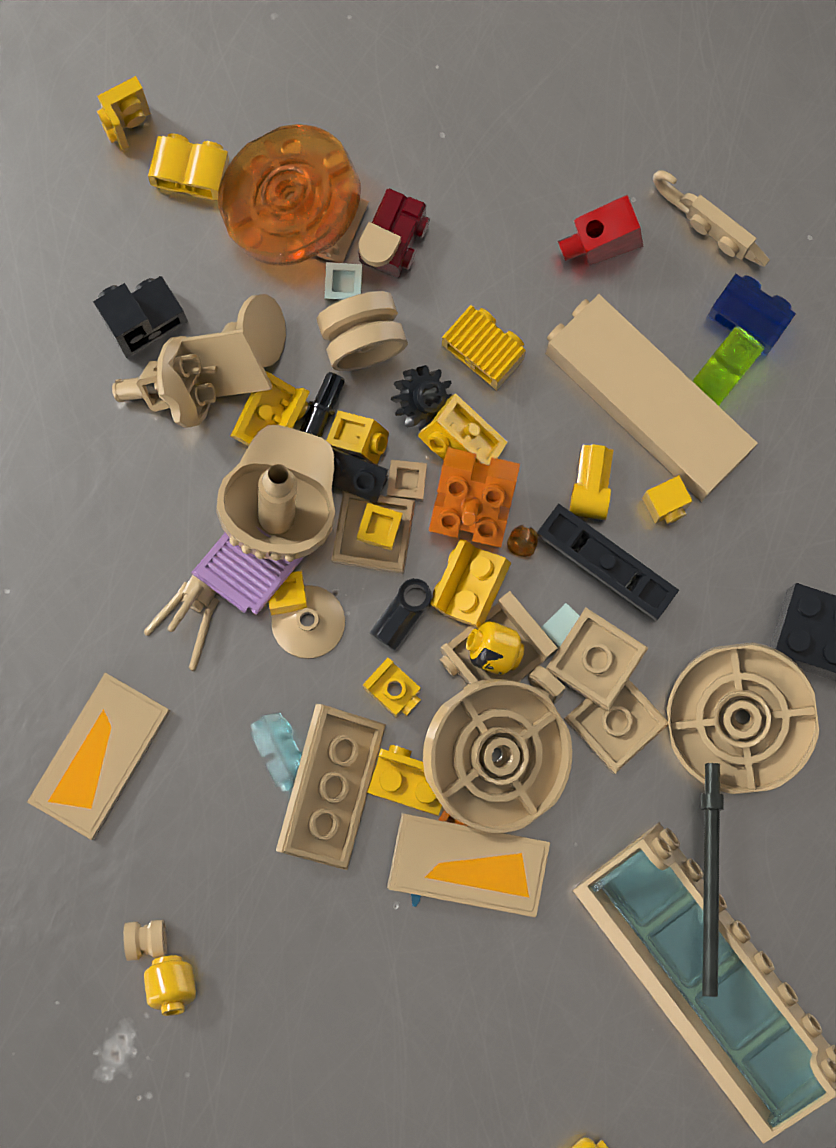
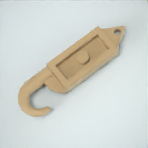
M658 170L654 173L653 182L659 193L687 215L686 218L690 220L691 226L697 232L711 236L718 242L719 248L729 256H736L741 261L746 258L763 267L767 265L770 259L755 243L757 239L755 236L701 194L697 197L691 193H686L685 195L671 185L677 182L676 177L663 170Z

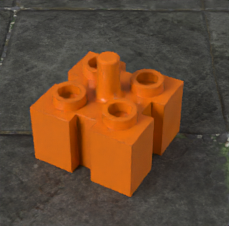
M448 447L442 465L437 489L438 494L433 508L429 531L458 538L459 530L474 533L472 541L501 548L520 463L491 457L490 465L475 462L476 453Z

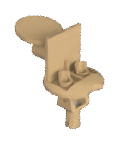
M267 294L253 295L244 301L238 313L237 322L227 323L221 333L170 338L163 345L158 361H149L140 377L115 380L116 383L112 385L115 400L117 402L143 399L152 411L170 408L174 422L184 428L200 425L207 416L210 404L215 403L216 397L271 390L273 386L263 367L272 366L278 361L284 349L286 327L280 306L274 298Z

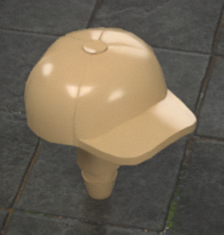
M268 425L260 430L249 444L240 463L223 478L218 491L216 513L221 528L230 538V544L239 546L244 554L251 553L258 559L286 560L288 562L309 556L321 547L332 531L335 517V507L331 491L334 473V452L331 444L321 437L281 425ZM259 529H261L263 532H265V533H266L267 535H269L270 537H268V536L264 535L263 533H261V532L259 531Z

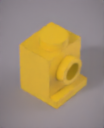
M388 657L363 684V689L395 718L402 712L408 716L422 700L417 696L421 692V687ZM391 683L401 685L402 692L399 695L392 696L388 693L387 689Z

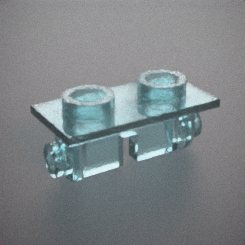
M280 712L264 715L261 717V720L250 725L253 730L250 734L262 757L274 752L276 758L265 765L275 786H280L282 792H286L294 786L302 752L298 750L292 738L293 731L289 722L282 717Z

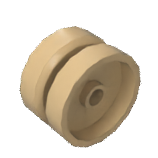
M374 291L358 294L343 299L319 313L316 320L324 340L332 341L326 351L334 370L352 371L370 367L396 356L407 347L408 342L401 323L393 322L398 312L391 293Z

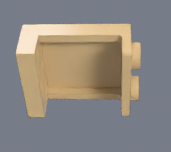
M509 591L490 609L485 622H495L518 632L521 643L524 644V655L519 666L514 671L510 670L504 675H497L472 665L470 651L466 649V642L470 632L473 629L479 628L471 625L448 644L445 643L440 648L443 657L439 660L453 677L456 674L461 676L467 684L463 688L465 689L474 682L487 679H506L520 682L537 666L552 656L558 648L511 591Z

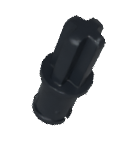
M332 372L326 374L314 402L309 401L308 403L310 408L299 431L322 437L330 417H334L336 414L332 409L345 383L344 378Z

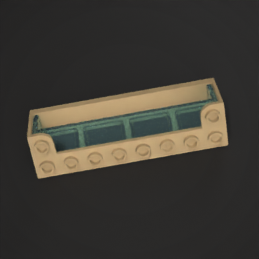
M659 822L585 878L573 892L764 1144L836 1097V1046L828 1044L822 1036V1028L816 1018L810 1013L806 1015L797 1003L798 997L793 988L787 982L782 983L773 972L775 968L770 958L763 951H757L750 941L751 936L745 925L739 920L734 921L726 910L727 904L720 893L718 997L702 996L704 880L702 878L704 875L699 865L693 859H687L679 849L680 842L676 835L669 828L664 829Z

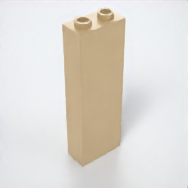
M600 294L591 302L585 299L573 311L572 316L574 318L566 326L560 323L548 335L547 340L549 343L545 354L674 477L680 475L685 487L702 502L753 451L758 443Z

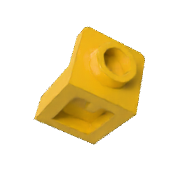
M338 410L326 441L334 449L361 456L368 462L378 464L381 454L386 450L389 431L374 419Z

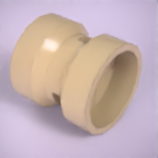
M164 919L152 920L148 925H144V927L138 922H127L124 924V950L127 961L140 960L144 953L153 958L167 956V932Z

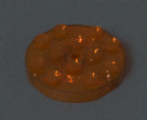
M301 124L278 127L247 143L237 153L222 178L218 196V208L229 236L248 256L270 265H294L331 248L346 233L358 210L361 182L349 153L336 137L315 126ZM294 193L292 197L287 199L290 194Z

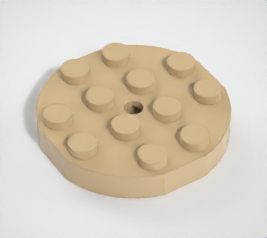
M752 642L713 647L703 652L681 672L668 700L667 716L671 746L677 758L686 770L703 784H705V764H720V791L738 794L767 791L783 785L797 775L805 766L818 740L819 723L815 692L810 680L792 659L766 645ZM740 710H746L750 714V720L745 724L739 723L735 718L736 713Z
M506 679L481 680L467 686L442 704L436 712L424 742V773L427 783L442 807L454 819L485 832L506 833L525 828L553 807L564 791L572 765L570 732L551 699L536 688ZM498 747L501 751V756L497 761H492V753Z

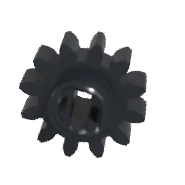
M427 365L419 366L416 370H405L403 372L405 380L394 382V386L400 390V394L392 396L391 401L400 403L401 408L397 409L395 415H407L405 421L407 428L417 425L419 431H421L433 421L445 405L446 400L452 396V394L446 393V389L451 386L452 382L451 380L444 382L439 380L442 374L440 369L430 372Z

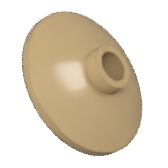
M306 585L304 587L307 608L272 615L271 623L274 637L286 652L299 658L311 659L321 657L337 646L344 633L345 615L340 602L332 593L318 586ZM304 614H312L315 617V621L311 626L301 624V617Z

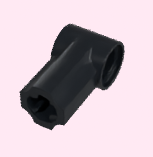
M414 578L406 580L400 586L396 597L370 631L373 636L395 652L421 616L431 607L432 593L427 583ZM420 588L426 593V598L421 605L411 606L406 603L405 596L410 589Z

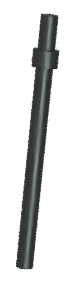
M706 763L705 793L701 794V810H704L702 996L718 997L720 811L724 810V794H720V764Z

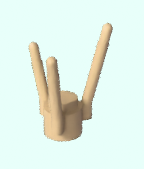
M192 575L188 583L184 582L178 593L144 630V634L149 636L180 602L183 604L168 626L169 632L175 631L190 608L197 612H201L203 607L206 608L189 665L191 671L196 670L213 612L219 603V600L214 597L216 592Z

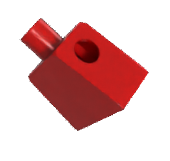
M628 195L576 218L574 224L577 233L558 240L565 261L585 253L589 265L644 247L641 227Z

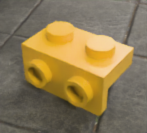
M265 371L273 386L272 389L251 392L230 436L249 446L257 433L268 425H281L293 428L296 420L299 421L308 408L306 399L310 391L305 388H295Z

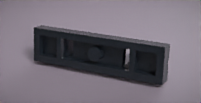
M559 503L536 534L655 621L660 618L679 592L678 588ZM634 576V578L632 579L631 583L626 587V585L629 583V581L631 580V578Z

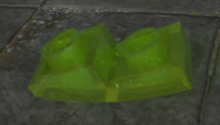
M736 326L692 382L719 406L764 351L765 347L739 326Z

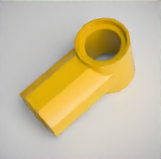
M595 444L582 446L577 483L573 485L569 510L576 516L606 521L611 488H608L613 449Z

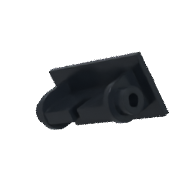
M332 448L334 452L332 487L377 503L381 490L386 485L389 469Z

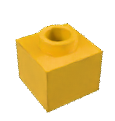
M680 475L647 490L642 497L655 524L664 519L667 524L683 518L687 515L685 509H688L693 502Z

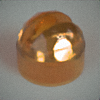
M524 525L515 527L507 541L508 549L517 556H532L538 545L537 532L533 527L527 528Z

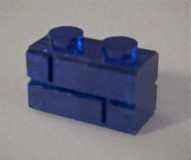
M735 274L712 306L708 317L765 355H768L796 313L791 310V304L783 297L778 295L771 297L762 291L761 284L756 279L748 275L741 277Z

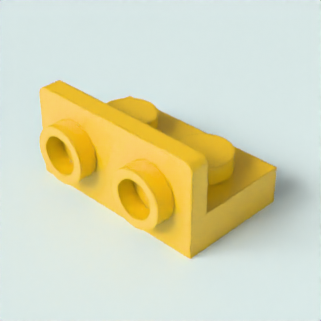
M136 76L97 96L102 107L96 111L102 122L101 125L110 142L118 141L122 150L129 148L123 128L136 127L145 121L146 116L151 114L144 90Z
M456 393L446 400L445 405L433 421L418 434V437L443 460L449 447L476 453L475 462L490 465L491 457L498 458L508 443Z
M460 539L456 548L449 555L448 566L441 581L436 584L433 590L431 606L446 617L479 628L484 624L511 562L505 557L476 548L469 541Z
M390 745L389 750L381 748L367 794L439 816L442 805L426 781L423 762L410 758L412 751L395 745Z

